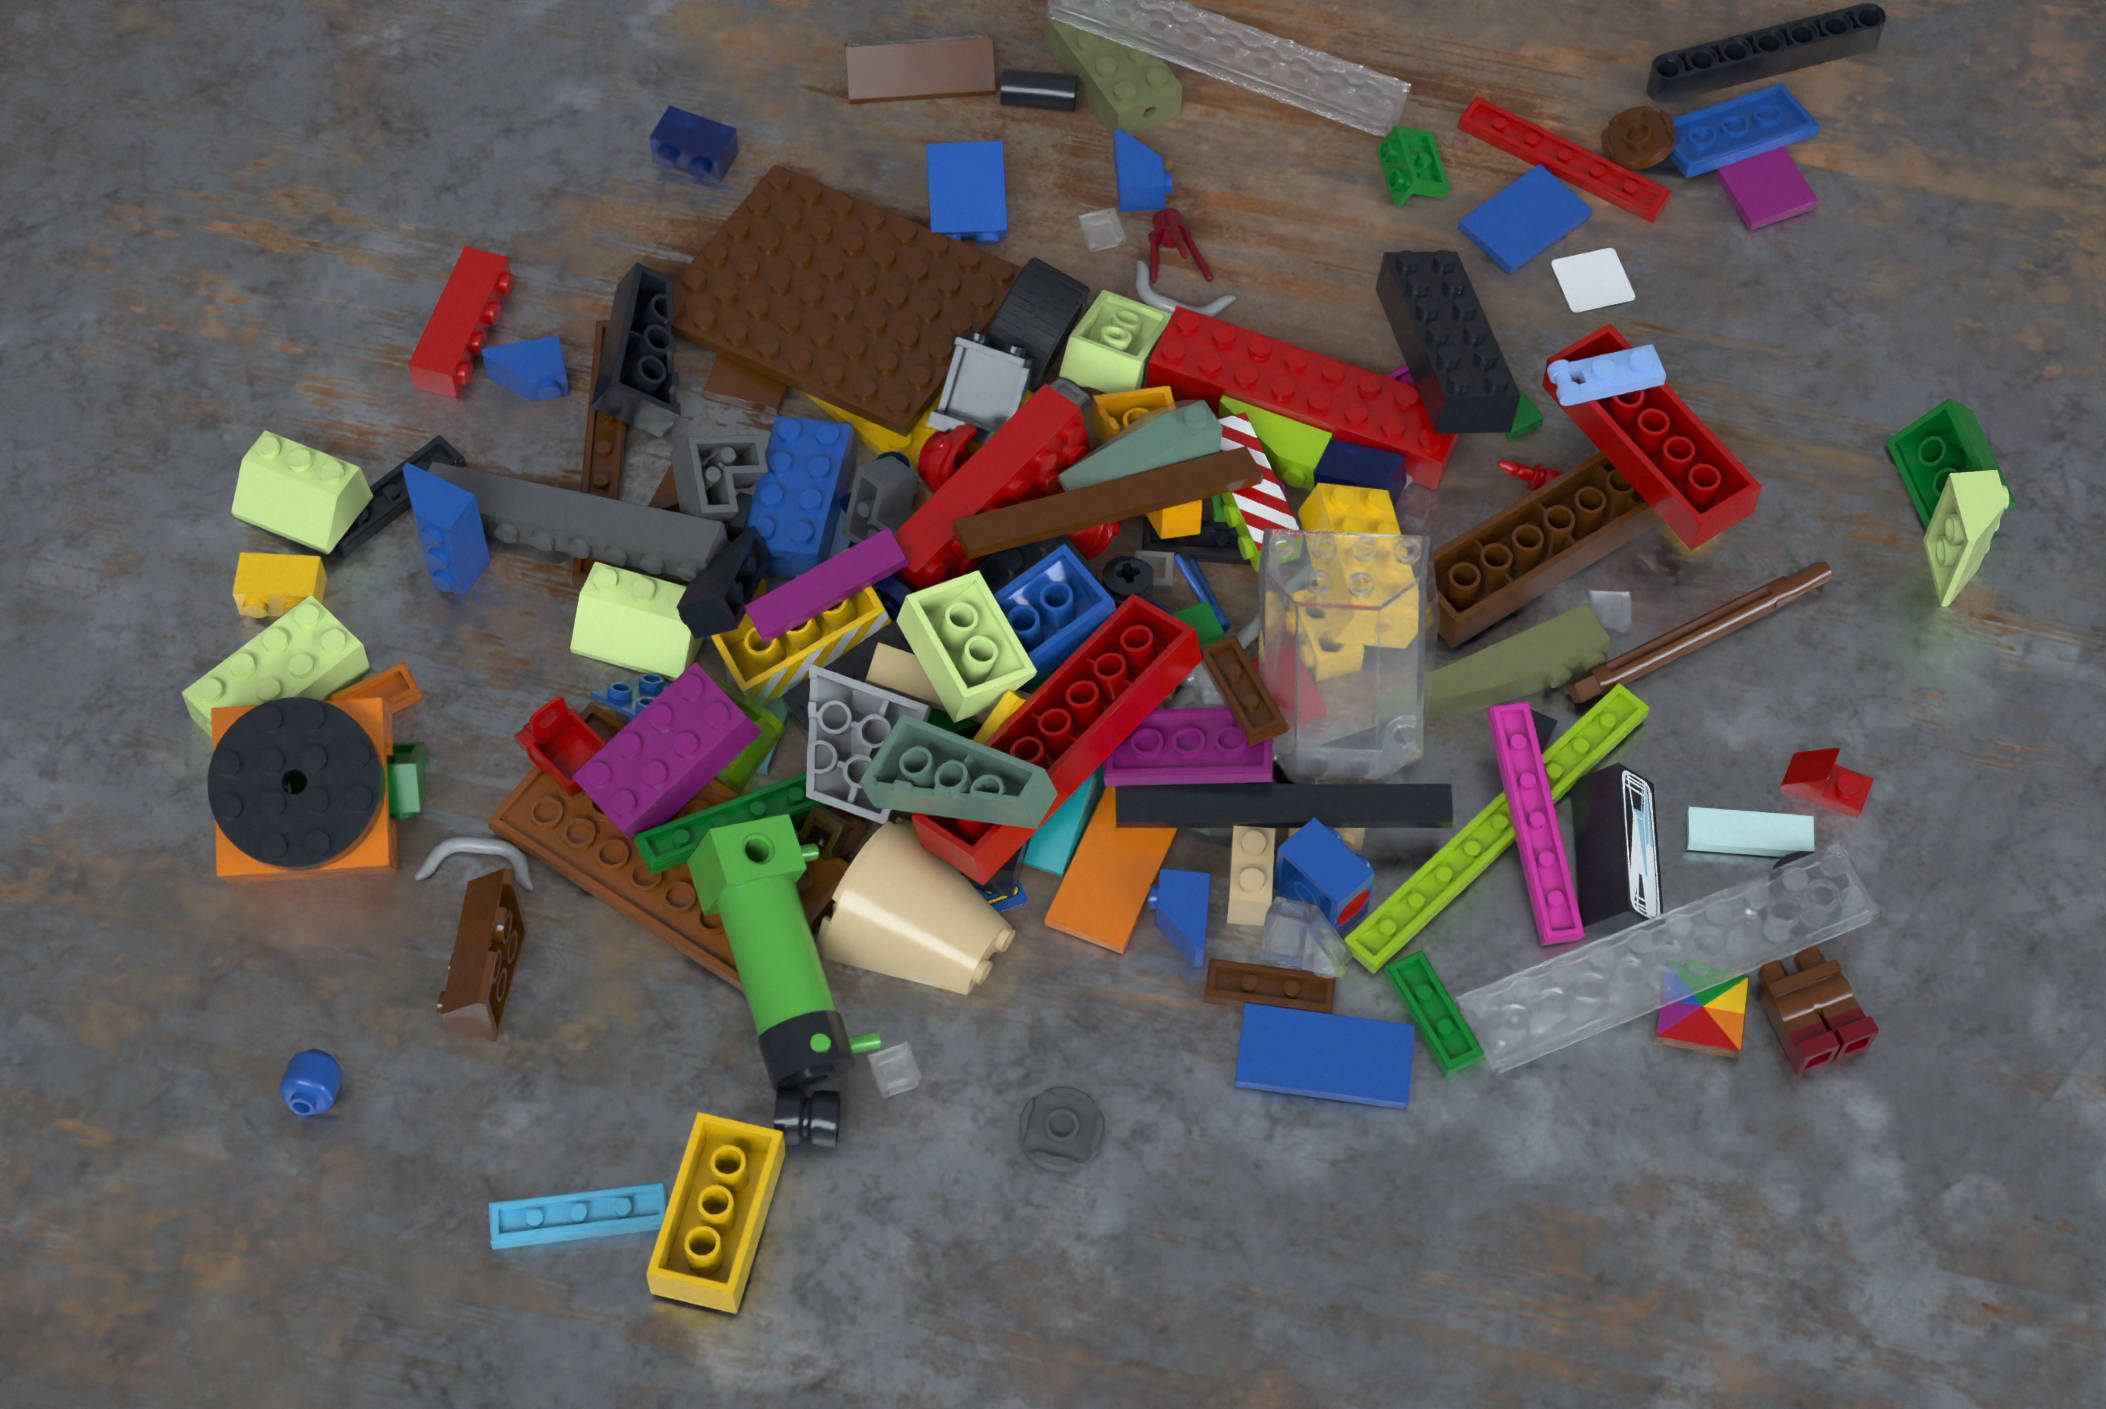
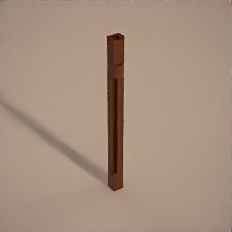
M1826 561L1815 562L1787 577L1781 576L1587 671L1586 675L1566 684L1573 703H1582L1594 696H1602L1610 692L1618 683L1624 685L1795 601L1798 596L1833 580L1829 565Z

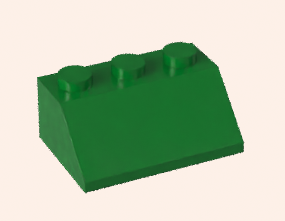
M1947 399L1886 440L1887 446L1926 530L1950 473L1998 470L2001 484L2006 485L2009 492V506L2007 509H2004L2002 515L2017 506L1973 411L1954 400Z
M425 742L394 743V757H387L390 818H409L414 816L415 812L421 811L425 800ZM298 772V775L290 779L292 795L299 794L306 788V775Z

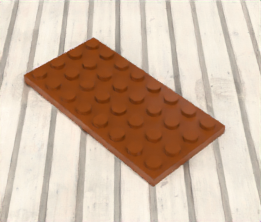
M590 703L579 715L606 743L627 725L593 703ZM534 766L487 820L489 829L744 992L720 915L717 913L704 916L688 863L650 875L634 843L617 828L584 790L571 798L547 773L543 774ZM712 779L666 823L740 797V795ZM794 829L796 837L798 838L800 833ZM819 857L817 860L805 862L807 869L796 882L811 932L836 902L832 897L850 866L849 863L839 857L827 862Z

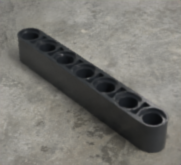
M1863 3L1661 54L1653 60L1646 91L1648 96L1654 101L1669 103L1866 53L1878 46L1886 14L1876 4Z

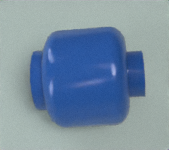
M318 1049L295 1054L289 1061L280 1082L279 1093L283 1101L294 1113L302 1116L318 1115L327 1112L333 1106L342 1084L343 1072L331 1054Z

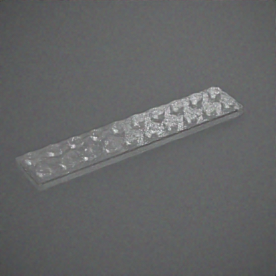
M1049 0L1044 13L1045 17L1383 138L1389 134L1395 125L1398 126L1411 84L1395 77L1381 74L1362 65L1342 60L1326 52L1317 51L1295 43L1292 40L1278 37L1256 27H1250L1228 19L1223 15L1214 14L1178 0Z
M1839 842L1456 997V1006L1484 1053L1483 1060L1493 1077L1758 969L1766 963L1780 960L1880 919L1882 911L1842 842Z

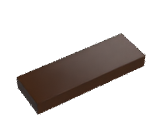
M1236 635L1200 649L1203 659L1201 664L1249 747L1288 732L1286 720Z
M1210 958L1204 1003L1244 1008L1245 1003L1332 1014L1336 975Z

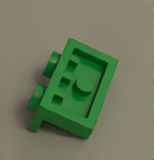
M1395 125L1377 148L1378 158L1393 204L1402 206L1411 194L1443 199L1451 189L1432 132Z

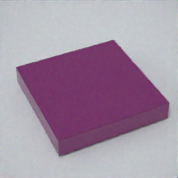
M1784 147L1717 168L1715 177L1749 230L1814 210L1817 207L1818 199Z

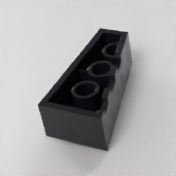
M638 262L629 270L616 288L591 408L661 438L681 416L680 403H676V389L679 387L678 373L674 372L673 355L677 352L676 339L672 338L671 324L674 321L671 277Z

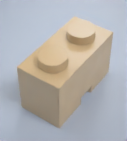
M1233 825L1227 923L1269 926L1273 889L1275 828Z

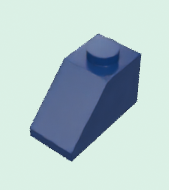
M1114 130L1113 160L1119 211L1133 212L1164 209L1165 194L1172 193V181L1170 171L1164 172L1162 156L1123 130Z
M558 335L481 349L487 378L523 398L533 402L553 400L561 396L570 395Z
M1160 869L1159 884H1150L1148 909L1156 910L1155 926L1193 967L1202 968L1211 873Z

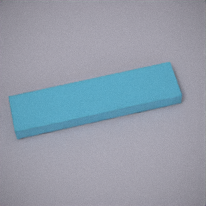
M666 1182L490 1202L489 1219L492 1248L494 1250L659 1230L668 1207Z

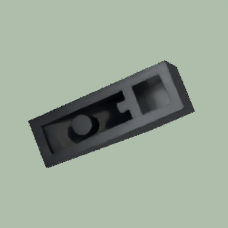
M755 526L748 527L688 584L676 608L678 609L681 621L687 625L695 639L738 628L746 612L744 606L751 602L773 558Z

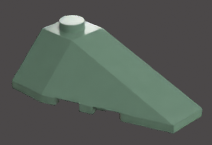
M1182 400L1149 411L1059 474L1058 481L1065 492L1220 453L1222 425L1205 400Z

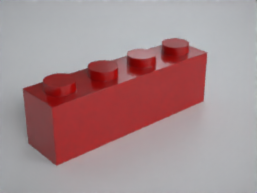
M464 246L408 364L413 388L457 399L463 385L467 386L473 373V363L477 355H482L481 349L486 347L487 333L490 326L497 324L503 298L505 295L509 296L514 286V274L510 272L507 256Z

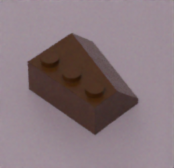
M503 868L468 881L455 947L449 961L446 990L440 993L437 1003V1016L441 1017L446 1034L497 1041L528 931L513 869Z

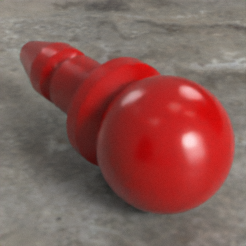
M1500 460L1497 463L1498 468L1507 475L1516 476L1517 479L1528 482V488L1533 491L1564 474L1559 468H1545L1540 463L1534 467L1519 464V462L1514 460Z

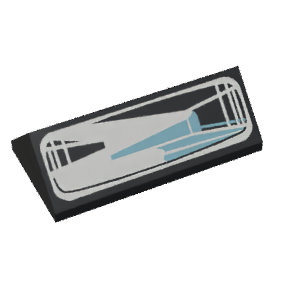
M1618 762L1579 778L1570 789L1577 903L1584 933L1663 935L1665 927L1654 783Z

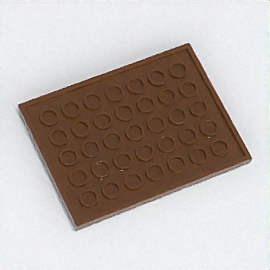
M774 164L672 284L674 321L671 324V332L675 336L907 437L944 389L956 349V344L952 343L954 335L967 334L968 329L987 333L1000 305L1023 267L939 232L931 233V229Z

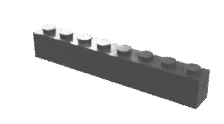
M432 462L428 473L475 494L484 535L498 538L506 543L519 542L533 545L543 551L556 550L570 553L580 559L589 557L606 561L618 567L626 565L643 569L651 574L663 573L673 575L688 582H691L730 545L723 522L438 462Z

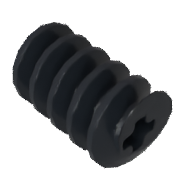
M1134 556L1116 557L1105 565L1102 587L1114 600L1116 609L1132 593L1152 604L1154 569L1148 562Z

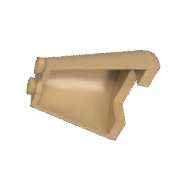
M897 817L896 825L888 821L871 836L841 879L832 897L836 901L833 904V917L831 919L825 916L820 926L816 943L819 957L968 995L976 983L981 985L986 980L993 965L988 959L994 952L1006 951L1014 938L1015 930L955 867L922 847L915 826L911 821L903 817Z

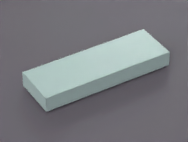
M1688 807L1686 813L1687 850L1784 857L1797 851L1815 852L1813 816Z

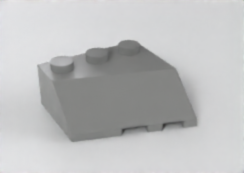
M809 663L810 692L808 701L809 732L806 797L881 824H885L888 821L891 822L895 810L874 807L859 781L901 714L904 713L927 722L932 708L920 702Z

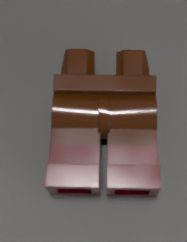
M1812 946L1801 950L1795 955L1793 962L1799 973L1794 975H1788L1781 960H1774L1761 966L1757 975L1764 993L1759 1002L1764 1012H1767L1796 1075L1830 1063L1833 1057L1835 1060H1838L1871 1046L1879 1029L1872 1017H1866L1853 996L1849 982L1841 974L1842 969L1836 959L1827 962L1818 948Z

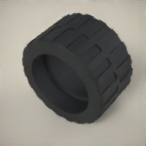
M1036 257L1031 258L1017 276L986 333L991 336L989 340L991 343L1003 346L1004 342L1015 343L1026 347L1027 355L1037 358L1028 385L1032 390L1041 384L1071 334L1090 293V288L1087 285Z

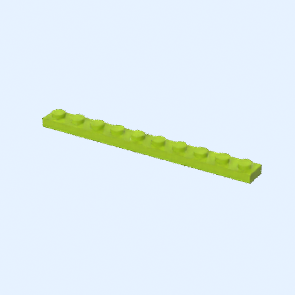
M1620 683L1542 754L1553 805L1573 787L1579 778L1584 777L1648 716L1650 707ZM1502 791L1344 939L1342 948L1371 973L1375 974L1515 842L1516 837L1505 791Z

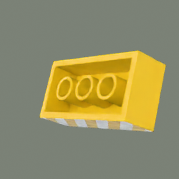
M870 586L766 644L762 641L747 611L736 630L711 635L741 692L753 710L781 697L809 678V663L824 668L892 621L874 589Z

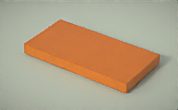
M1106 786L1045 917V925L1123 954L1149 898L1150 884H1155L1160 869L1164 865L1180 828H1116V786Z

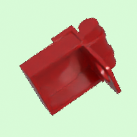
M560 695L537 710L530 717L529 723L525 724L522 730L514 735V739L520 748L527 752L528 759L543 774L547 773L571 798L583 790L572 776L607 744L577 715L574 708L570 710L565 705V700Z

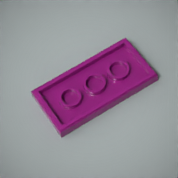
M1227 707L1154 709L1104 761L1105 786L1273 782V738L1249 747Z

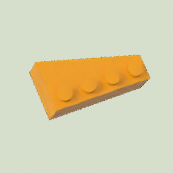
M1170 386L1093 396L1092 428L1101 443L1103 444L1147 412L1173 404L1174 400ZM1202 500L1146 513V516L1161 539L1200 534Z

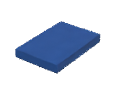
M1539 164L1460 219L1458 229L1510 275L1591 217L1592 209Z

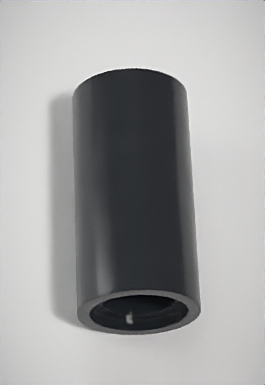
M1004 68L1000 105L1074 113L1078 76Z

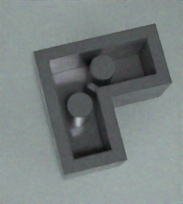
M762 435L688 436L670 452L680 513L720 521L723 524L739 512L735 489L750 488L768 473Z
M893 456L858 465L842 534L855 544L866 540L887 527L894 534L915 513L911 507L919 474Z

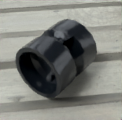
M778 1088L775 1102L774 1130L783 1132L784 1144L799 1146L804 1138H808L810 1143L816 1147L836 1148L840 1124V1091H814L812 1096L807 1098L803 1089Z

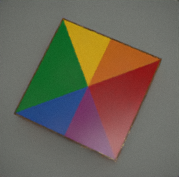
M1665 961L1662 968L1654 1044L1739 1059L1742 1052L1750 976Z

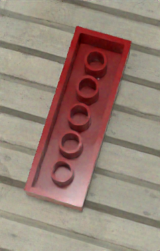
M1609 323L1549 357L1542 387L1692 551L1752 515L1762 486L1665 382L1664 385L1575 405L1563 406L1560 404L1556 395L1558 387L1550 381L1547 374V368L1551 363L1558 360L1573 362L1633 348ZM1579 379L1573 381L1581 384Z
M1045 383L893 534L909 565L891 574V576L912 591V593L958 578L979 565L987 555L972 559L966 558L952 531L953 520L1053 494L1060 486L1058 475L1091 451L1081 408ZM891 577L894 588L898 590L900 593H902V591L899 589V587Z

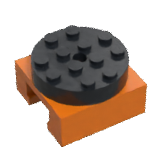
M288 697L272 700L261 705L211 708L213 756L209 766L207 788L211 810L215 818L217 877L232 884L398 873L397 826L395 821H389L387 757H394L392 709L382 697L328 701L304 697ZM298 772L306 775V788L299 794H289L288 789L284 786H288L290 779L298 775Z

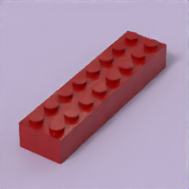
M1176 306L1148 361L1146 389L1170 386L1173 400H1205L1211 411L1219 415L1220 400L1223 395L1332 433L1330 454L1393 476H1397L1399 473L1408 474L1412 477L1413 483L1436 491L1462 435L1435 434L1415 386L1180 306Z
M1132 593L983 744L1045 769L1058 795L1038 828L1031 829L914 813L911 818L922 847L979 884L984 885L1203 660L1195 629Z

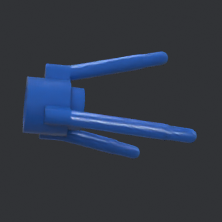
M1178 554L1175 555L1174 561L1200 603L1208 601L1224 633H1226L1231 627L1229 618L1220 608L1196 560L1190 559L1188 561L1190 570L1182 557ZM1152 600V605L1166 613H1175L1158 600Z

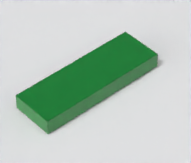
M1422 950L1384 967V975L1445 1077L1483 1061L1485 1053Z

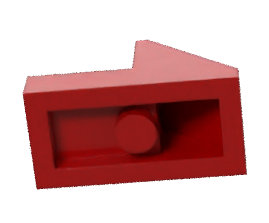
M1828 748L1794 753L1780 790L1858 819L1874 779L1835 764L1840 748Z

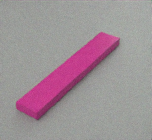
M1529 701L1489 706L1486 710L1487 719L1541 946L1580 941L1585 937Z

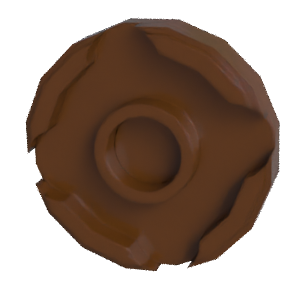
M1647 106L1630 108L1615 115L1609 121L1610 126L1606 131L1603 130L1601 135L1602 148L1606 158L1628 170L1650 168L1662 162L1673 151L1677 141L1674 122L1670 116L1662 110L1660 112L1652 111V108Z

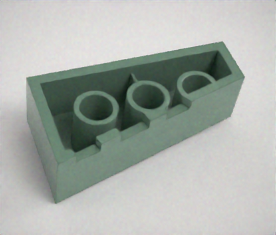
M904 713L901 714L859 781L869 800L876 808L1031 829L1038 828L1058 795L1044 768Z

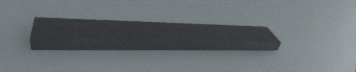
M1169 784L1116 786L1115 789L1116 828H1233V825L1262 828H1302L1314 817L1324 826H1331L1332 828H1452L1451 784Z

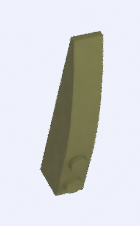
M1583 604L1377 696L1372 719L1376 724H1382L1391 720L1399 723L1461 715L1486 709L1489 706L1501 705L1537 693L1548 687L1557 688L1565 684L1572 676L1583 671L1587 672L1605 663L1612 640L1589 606Z

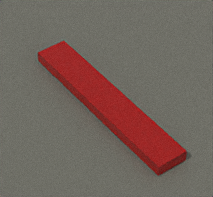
M1475 97L1458 120L1457 129L1535 167L1541 164L1552 175L1652 224L1670 200L1671 190L1480 97Z

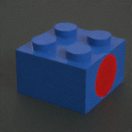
M1314 817L1278 847L1273 887L1332 942L1367 913L1375 872L1363 855L1359 853L1354 854L1343 844L1342 838L1334 828L1324 826Z

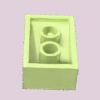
M1102 290L1070 334L1059 376L1069 379L1077 386L1091 387L1106 394L1139 390L1147 376L1148 361L1172 314Z

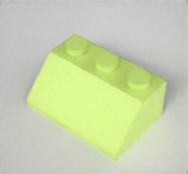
M265 430L242 458L231 512L235 518L329 555L373 498V495L359 466Z
M1998 470L1950 473L1923 539L1940 606H1949L1977 572L1985 553L1989 552L1990 541L1994 532L1999 529L2002 513L2009 506V492L2006 485L2001 484Z
M595 562L579 595L570 650L574 654L646 674H657L664 679L675 681L693 664L705 637L695 639L687 625L680 619L676 607L687 588L686 586Z
M979 570L906 595L896 621L953 723L990 710L998 704L1006 691L1014 692L1036 675L1037 671Z

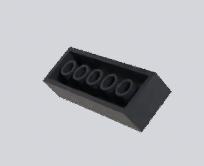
M1404 250L1400 252H1384L1376 292L1435 434L1511 432L1521 395L1457 251L1412 252Z

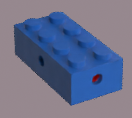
M775 416L765 452L768 473L757 481L744 531L748 527H756L773 557L764 575L795 578L796 574L802 575L828 560L843 501L847 496L858 454L852 424Z

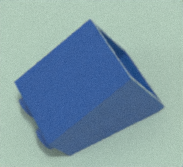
M1002 141L927 144L926 167L931 233L939 232L960 242L977 240L979 245H994L999 243V239H1006L1007 222Z

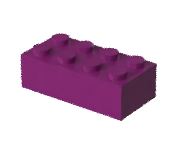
M694 662L584 764L572 778L617 828L634 843L635 834L665 824L762 732L715 681Z

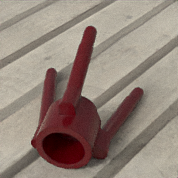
M1173 208L1158 211L1152 218L1154 230L1148 233L1150 241L1151 282L1156 283L1158 281L1160 244L1165 248L1177 247L1182 259L1188 258L1187 246L1207 282H1211L1213 276L1191 238L1189 228L1184 226L1180 212Z

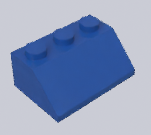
M406 463L402 469L430 580L442 591H453L465 597L491 562L476 495L410 463Z
M1065 543L993 594L1037 671L1032 679L1017 690L1025 691L1065 662L1116 610L1112 597Z

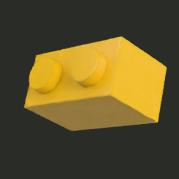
M240 552L232 592L239 614L253 618H263L265 616L282 617L310 595L322 604L327 576L321 556Z

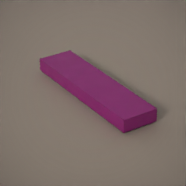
M889 527L744 607L762 641L766 644L908 566L909 563Z

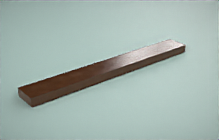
M596 321L580 492L621 501L628 424L591 408L609 321ZM574 557L573 587L584 586L595 562L615 566L603 560L589 557L586 559Z
M1244 446L953 520L952 531L966 558L972 559L1259 485L1262 482L1263 473L1248 448Z

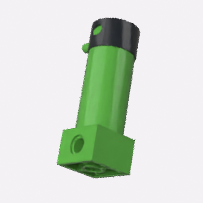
M789 814L709 829L687 861L704 916L717 913L720 915L759 1037L757 1042L772 1089L776 1092L778 1088L807 1089L831 1081L847 1073L855 1066L854 1054L878 1049L882 1044L881 1036L876 1031L849 1037L842 1015L837 1012L796 886V882L807 869L805 862L818 859L819 848L814 843L799 846Z

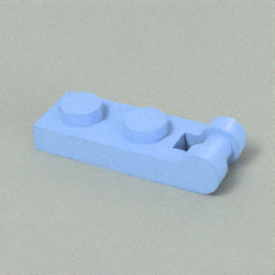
M1653 344L1573 362L1558 360L1551 363L1547 368L1550 381L1558 387L1556 395L1563 406L1664 385L1666 373ZM1579 379L1581 384L1573 381Z

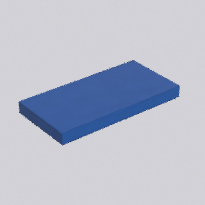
M1782 83L1672 118L1677 141L1668 157L1686 178H1690L1818 135L1819 124Z
M1245 1003L1234 1086L1406 1109L1415 1025Z

